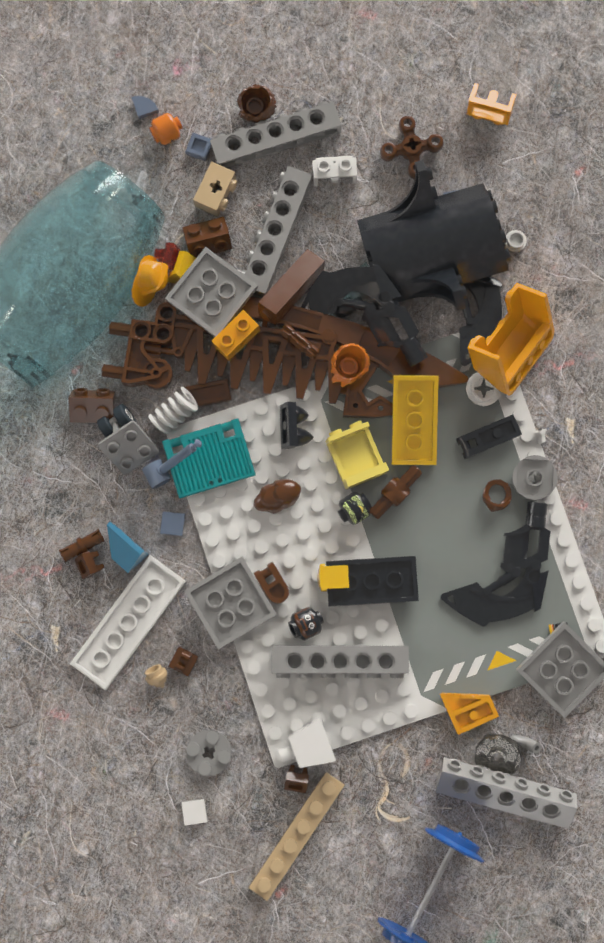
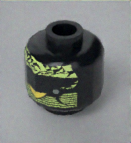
M352 492L339 501L340 510L337 512L344 523L349 521L350 524L356 525L370 516L372 506L364 493Z

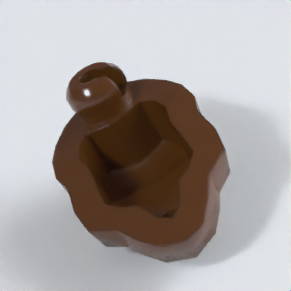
M280 479L272 484H268L261 488L260 493L254 499V507L256 510L267 511L272 514L290 508L299 498L301 486L290 479Z

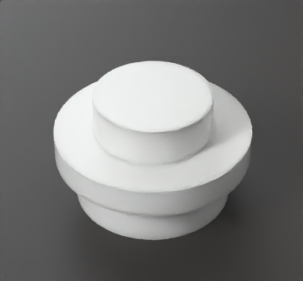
M518 230L510 231L506 235L507 242L505 246L512 252H519L526 245V236Z

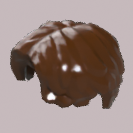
M256 84L243 89L237 98V104L240 109L239 117L253 123L271 118L277 107L275 94L268 87Z

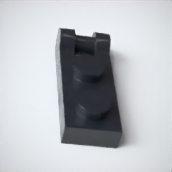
M512 414L460 436L456 441L462 447L464 459H468L517 438L522 433ZM475 439L477 447L471 448L469 441Z

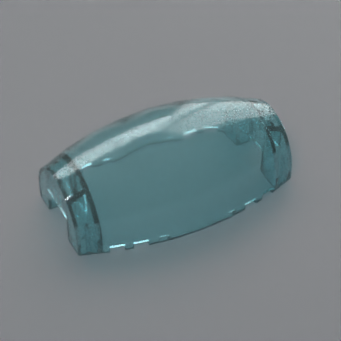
M96 160L69 176L37 202L10 231L0 245V363L32 388L54 375L63 365L71 362L73 357L81 350L84 351L102 333L132 294L133 281L141 259L144 256L151 255L155 244H157L165 220L162 210L134 182L108 164Z

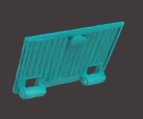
M239 418L162 441L167 461L177 454L173 453L172 448L181 445L185 448L190 443L194 444L196 439H199L202 443L201 447H196L195 452L170 469L179 499L256 476ZM234 429V436L224 437V432Z

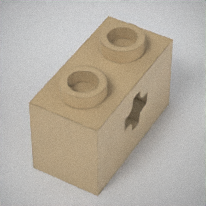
M211 161L193 199L194 206L218 217L220 212H224L229 200L227 197L229 193H233L236 189L238 181L236 180L235 172Z

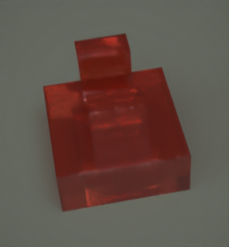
M166 242L165 249H155L154 258L158 259L161 263L167 264L169 270H174L180 248L175 243Z

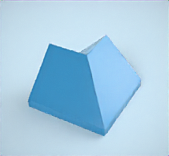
M112 522L107 524L111 558L129 573L149 554Z

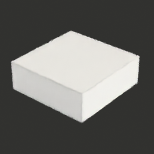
M205 798L182 802L185 826L208 822Z

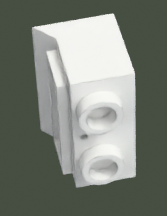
M356 157L316 158L312 162L314 187L318 186V179L330 178L332 183H337L340 177H352V184L357 183Z

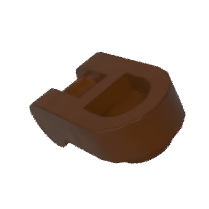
M272 561L267 564V568L262 571L257 570L253 574L267 597L274 603H282L288 598L289 589ZM273 575L276 580L267 584L265 579Z

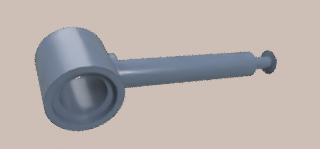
M196 439L194 444L190 443L165 463L159 459L143 467L142 471L151 489H156L169 482L171 477L168 471L195 452L196 447H201V441Z

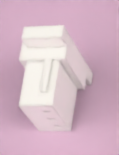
M539 429L534 432L537 444L546 441V429Z

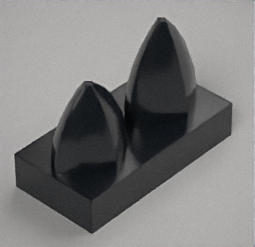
M286 402L280 405L281 449L302 446L314 438L307 430L297 427V424L304 422L309 414L303 408L296 406V402Z

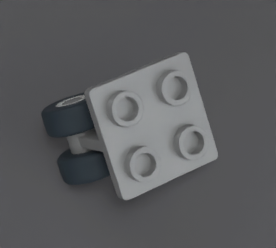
M120 404L113 409L114 417L111 419L102 417L97 420L100 431L106 437L98 443V447L122 474L126 475L158 454L159 448L138 426L131 411L124 404Z

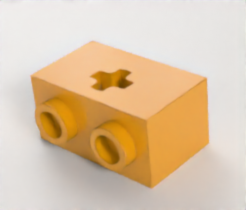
M242 310L212 340V344L230 361L260 331V327Z

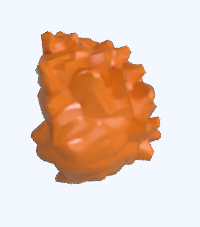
M354 343L346 344L333 354L330 362L332 366L331 373L334 374L332 383L341 382V387L354 383L369 371L370 358L364 348Z

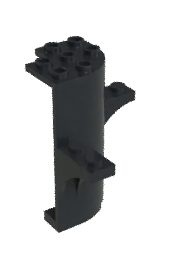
M424 160L416 161L415 180L406 198L386 212L357 220L369 266L372 267V264L380 265L402 296L394 298L397 302L420 297H435L449 301L456 307L457 311L466 308L464 299H468L466 288L463 286L464 283L509 271L507 262L511 261L508 248L505 247L507 239L504 229L502 230L500 220L496 216V213H498L497 204L493 200L491 190L487 191L484 183L438 196L435 186L431 187L430 180H433L431 167H426Z

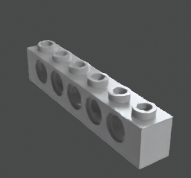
M325 101L310 109H299L294 114L288 116L286 114L277 116L275 120L269 122L260 121L247 129L245 127L238 128L231 134L216 135L210 140L216 163L228 169L341 133L342 124L334 101L329 103ZM313 119H320L322 122L315 125L311 121ZM293 125H299L301 129L298 131H293L291 127ZM274 131L281 133V135L276 138L270 136V134ZM252 138L260 139V142L257 144H252L249 141ZM233 144L240 146L237 150H230L229 147Z
M290 166L287 167L286 172L282 171L278 180L280 187L278 192H273L270 200L272 207L270 212H265L262 220L264 227L262 231L258 230L254 243H257L254 251L250 250L247 270H242L241 272L258 285V289L253 295L261 298L270 290L312 184V174ZM293 189L296 191V194L288 196L285 194V191ZM279 209H286L288 213L280 216L277 214V211ZM273 228H278L281 231L276 236L269 233ZM264 248H271L273 250L270 255H263L261 253ZM258 267L265 270L262 275H255L253 271Z
M272 646V673H276V678H290V673H299V678H313V673H322V678H336V673H345V678H358V673H367V678H381V673L390 674V678H404V674H409V646ZM297 655L301 658V665L298 668H291L289 666L288 659L290 656ZM320 655L323 657L324 664L321 668H314L311 665V658L313 656ZM338 655H343L346 658L347 663L343 668H336L334 666V658ZM360 655H365L369 659V665L366 668H359L356 664V660ZM383 655H388L392 660L389 668L384 669L379 664V659Z
M443 758L436 780V793L566 829L570 828L577 810V794L569 790L554 788L547 784L536 783L522 777L507 775L500 771L489 770L478 765L460 762L456 759Z

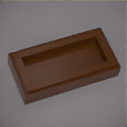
M227 378L206 382V385L196 384L184 387L193 395L198 408L232 401Z

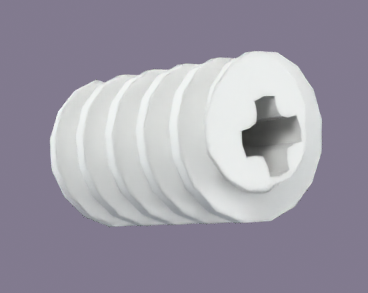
M181 387L182 395L177 391L174 393L176 400L171 397L168 398L169 406L165 403L161 404L163 411L158 408L155 409L156 417L152 414L148 415L154 426L166 434H170L172 428H177L179 426L178 422L183 423L185 417H190L192 415L191 411L196 412L198 410L195 398L184 387Z

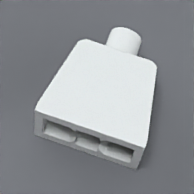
M321 718L288 736L291 746L279 750L283 763L296 759L299 768L336 761Z

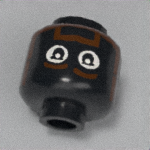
M306 607L293 613L288 625L295 638L307 640L321 632V624L324 621L319 611L315 612L312 608Z

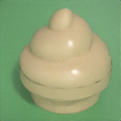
M160 664L148 668L145 671L146 682L151 686L164 688L167 680L166 669L162 668Z

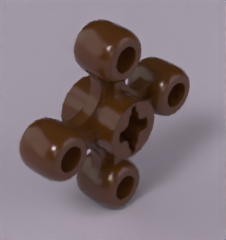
M404 116L399 121V131L404 136L403 142L398 145L390 142L383 144L380 149V156L386 162L393 161L398 156H403L409 161L408 175L411 179L415 180L416 172L413 169H416L415 162L420 161L421 153L424 151H430L431 153L440 152L443 148L444 140L439 134H432L427 139L421 140L414 134L416 127L414 118Z

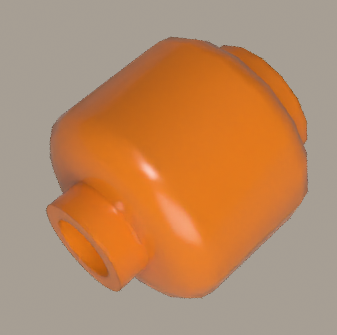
M165 113L153 119L151 122L152 126L149 127L155 142H160L164 146L180 138L179 130L183 128L178 117L173 118L170 113Z

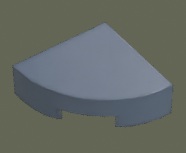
M143 96L131 97L139 119L159 113L158 107L149 98Z

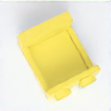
M357 421L349 425L350 429L343 432L341 429H337L329 433L330 437L325 441L346 490L385 475L389 471L387 463H383L370 433L369 422L362 424V421Z

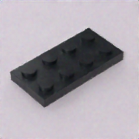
M416 556L326 561V566L348 565L349 588L327 589L328 607L419 601Z

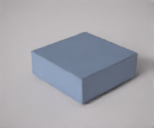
M192 133L185 151L186 155L206 161L211 149L210 140L212 139Z
M163 511L160 534L183 536L185 514Z

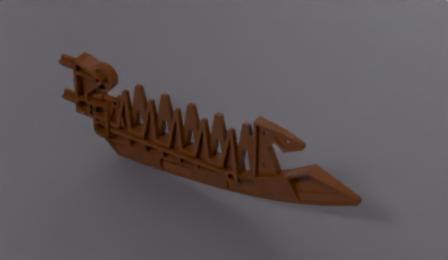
M252 296L240 312L244 310L253 320L262 321V327L259 326L260 331L246 344L242 358L237 359L236 354L230 360L231 389L234 390L239 388L249 357L251 382H255L263 361V393L271 395L281 363L283 386L288 387L295 367L296 399L302 400L304 399L314 366L315 391L321 390L328 371L329 404H336L339 394L346 395L343 417L382 418L392 416L393 403L381 395L368 402L363 394L364 388L378 367L392 378L393 375H438V388L466 384L469 380L468 376L427 352L425 353L428 358L410 367L400 348L378 347V342L369 327L321 312L293 306L276 325L286 326L288 324L295 330L302 331L299 333L311 342L310 345H314L319 349V354L313 360L310 359L307 368L303 369L301 351L289 342V338L286 339L281 335L282 329L267 327L268 323L271 322L263 320L258 313V302L262 298ZM164 302L157 308L155 322L132 319L131 324L110 323L109 334L129 337L124 367L103 364L101 376L121 379V383L126 387L147 385L151 389L162 390L171 384L173 371L170 364L160 358L161 354L174 355L176 358L181 359L185 353V372L191 371L197 355L198 384L206 385L216 353L218 377H223L228 360L213 344L209 354L205 355L204 334H211L189 317L179 315L176 308L169 302ZM170 310L173 312V315L168 319L162 317L165 311ZM145 328L148 330L145 336H137L140 329ZM161 332H169L170 335L167 339H159ZM269 343L280 345L274 364L269 363ZM354 343L366 350L370 358L369 371L354 383L341 387V382L332 383L334 374L331 373V358L336 345L343 346ZM357 404L358 408H354L353 405ZM382 406L383 410H378V407Z

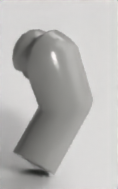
M512 735L506 743L507 747L513 751H517L519 746L535 754L541 750V744L528 737Z

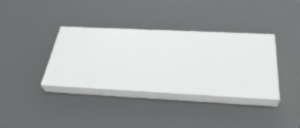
M150 555L79 650L70 665L106 691L186 581Z

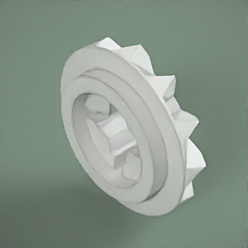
M478 372L469 378L466 385L468 398L475 405L483 407L492 405L501 394L498 389ZM483 380L485 387L493 389L486 391L484 398L481 391L475 390L481 387Z

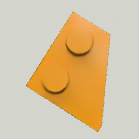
M444 692L439 694L458 735L499 717L494 703L488 694Z

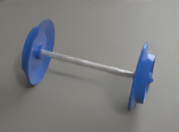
M437 824L435 829L424 828L427 833L450 846L408 929L391 920L378 917L377 920L383 927L382 935L391 943H428L413 933L455 850L478 862H485L478 854L480 847L462 836L461 832L457 833L441 824Z

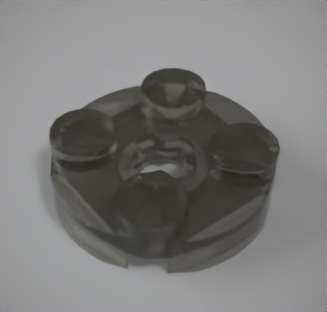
M486 734L475 748V764L482 768L500 771L507 775L512 773L513 775L520 766L521 757L518 743L507 736ZM500 753L504 757L495 761L492 755Z

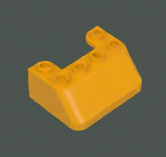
M516 283L507 292L505 302L508 313L503 320L498 322L491 336L485 339L483 336L478 335L471 339L467 347L473 368L496 389L506 395H512L551 343L554 336V325L547 294Z

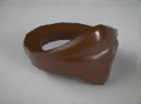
M494 479L487 483L483 489V501L491 512L502 510L510 504L512 493L508 483L501 479ZM494 485L503 487L506 492V496L500 504L491 502L489 496V489Z

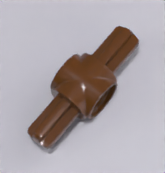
M412 465L400 479L394 477L381 490L382 497L370 509L372 516L379 519L392 505L397 507L411 493L409 487L422 475L421 470L417 466Z

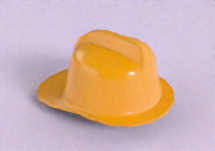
M151 255L144 256L141 259L131 289L133 302L137 306H147L154 298L155 293L167 286V264L158 262Z

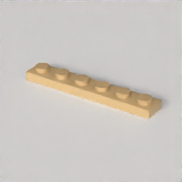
M328 772L324 773L249 885V889L266 901L269 900L345 784Z

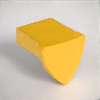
M179 251L174 270L169 274L168 282L176 284L196 258L187 251Z
M320 564L317 574L320 590L326 592L327 589L349 588L348 565L325 566V564Z

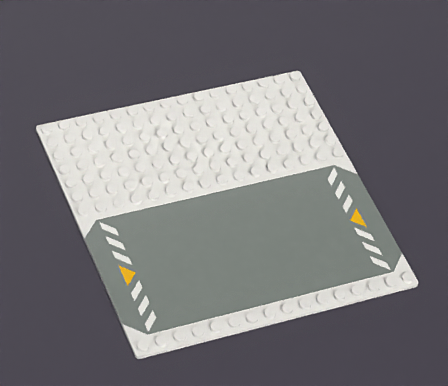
M459 333L421 345L425 352L468 376V379L477 373L472 363L467 366L461 364ZM379 367L363 390V394L368 402L381 395L393 403V378ZM325 376L320 391H315V380L310 381L303 400L296 399L295 386L180 424L177 428H172L170 434H166L168 439H173L239 418L256 476L187 496V500L212 574L240 557L244 558L252 573L257 570L262 571L268 567L267 564L273 561L289 589V596L282 603H274L267 597L277 614L276 616L234 640L273 764L276 768L297 762L294 759L283 763L279 750L291 746L288 736L319 718L322 720L333 750L447 711L439 695L442 692L488 694L492 696L529 683L516 668L550 635L549 625L567 622L568 626L600 658H604V618L557 487L549 496L541 500H529L518 494L513 485V471L521 460L532 455L545 457L541 443L537 444L536 436H534L536 429L520 385L512 395H506L501 392L500 397L495 403L484 407L475 405L468 398L466 392L467 383L438 388L437 465H415L421 470L422 475L409 487L411 493L397 507L392 505L379 519H376L370 513L369 517L356 525L350 524L349 521L345 523L342 521L337 512L340 510L339 501L352 492H358L359 494L364 493L371 506H373L382 497L381 490L394 477L400 479L412 465H392L391 463L392 416L382 418L343 417L346 395L339 394L337 403L329 404L328 376ZM483 380L481 387L475 390L481 391L484 398L486 391L493 389L485 387ZM286 402H296V406L303 408L309 414L304 422L297 424V427L307 430L314 436L309 443L291 449H281L280 405ZM354 404L353 407L358 408V405ZM379 406L378 410H383V407ZM512 414L514 415L521 430V436L473 457L464 459L462 447L456 441L458 437ZM357 421H362V424L369 422L370 433L382 461L387 463L389 471L385 475L346 490L325 441L330 437L329 433L337 429H341L343 432L350 429L349 425ZM233 429L223 434L225 438L234 436L235 432ZM475 439L469 441L471 448L477 447ZM183 445L172 448L174 454L184 449ZM533 472L531 476H528V479L532 480V484H537V481L541 480V476H538L537 472ZM280 479H290L301 486L300 496L290 508L272 514L267 511L256 510L254 507V499L260 493L261 488L268 484H272ZM501 479L510 486L512 499L510 504L504 509L491 512L483 501V489L491 480ZM494 485L489 489L491 502L500 504L504 500L506 492L503 487ZM528 502L548 504L545 528L551 531L548 560L541 563L540 572L548 570L549 572L541 609L536 612L532 609L511 619L489 622L485 627H482L464 617L441 600L443 593L476 582L482 588H485L506 572L500 567L504 559L506 540L504 533L515 531L525 525ZM530 530L527 558L537 553L539 530ZM416 556L419 601L328 607L327 591L322 592L318 585V569L320 564H325L326 566V561ZM521 568V575L492 593L503 596L512 591L522 580L526 568ZM271 575L265 580L267 584H270L276 579ZM453 595L449 596L448 600L455 604ZM310 607L315 612L319 611L324 621L321 624L322 630L318 635L307 640L295 638L289 629L288 622L291 621L290 618L293 613ZM272 646H409V674H404V678H390V674L381 673V678H367V673H358V678H345V673H336V678H322V673H313V678H299V673H290V678H276V673H272ZM297 655L290 656L288 659L289 666L291 668H298L301 665V658ZM315 655L311 658V665L314 668H321L323 666L324 659L322 656ZM338 655L334 658L333 663L336 668H343L347 661L343 655ZM360 655L356 660V664L359 668H366L369 665V659L365 655ZM383 655L379 659V664L382 668L386 669L391 666L392 660L388 655Z

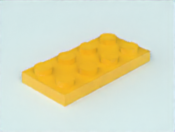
M393 375L392 465H437L438 375Z

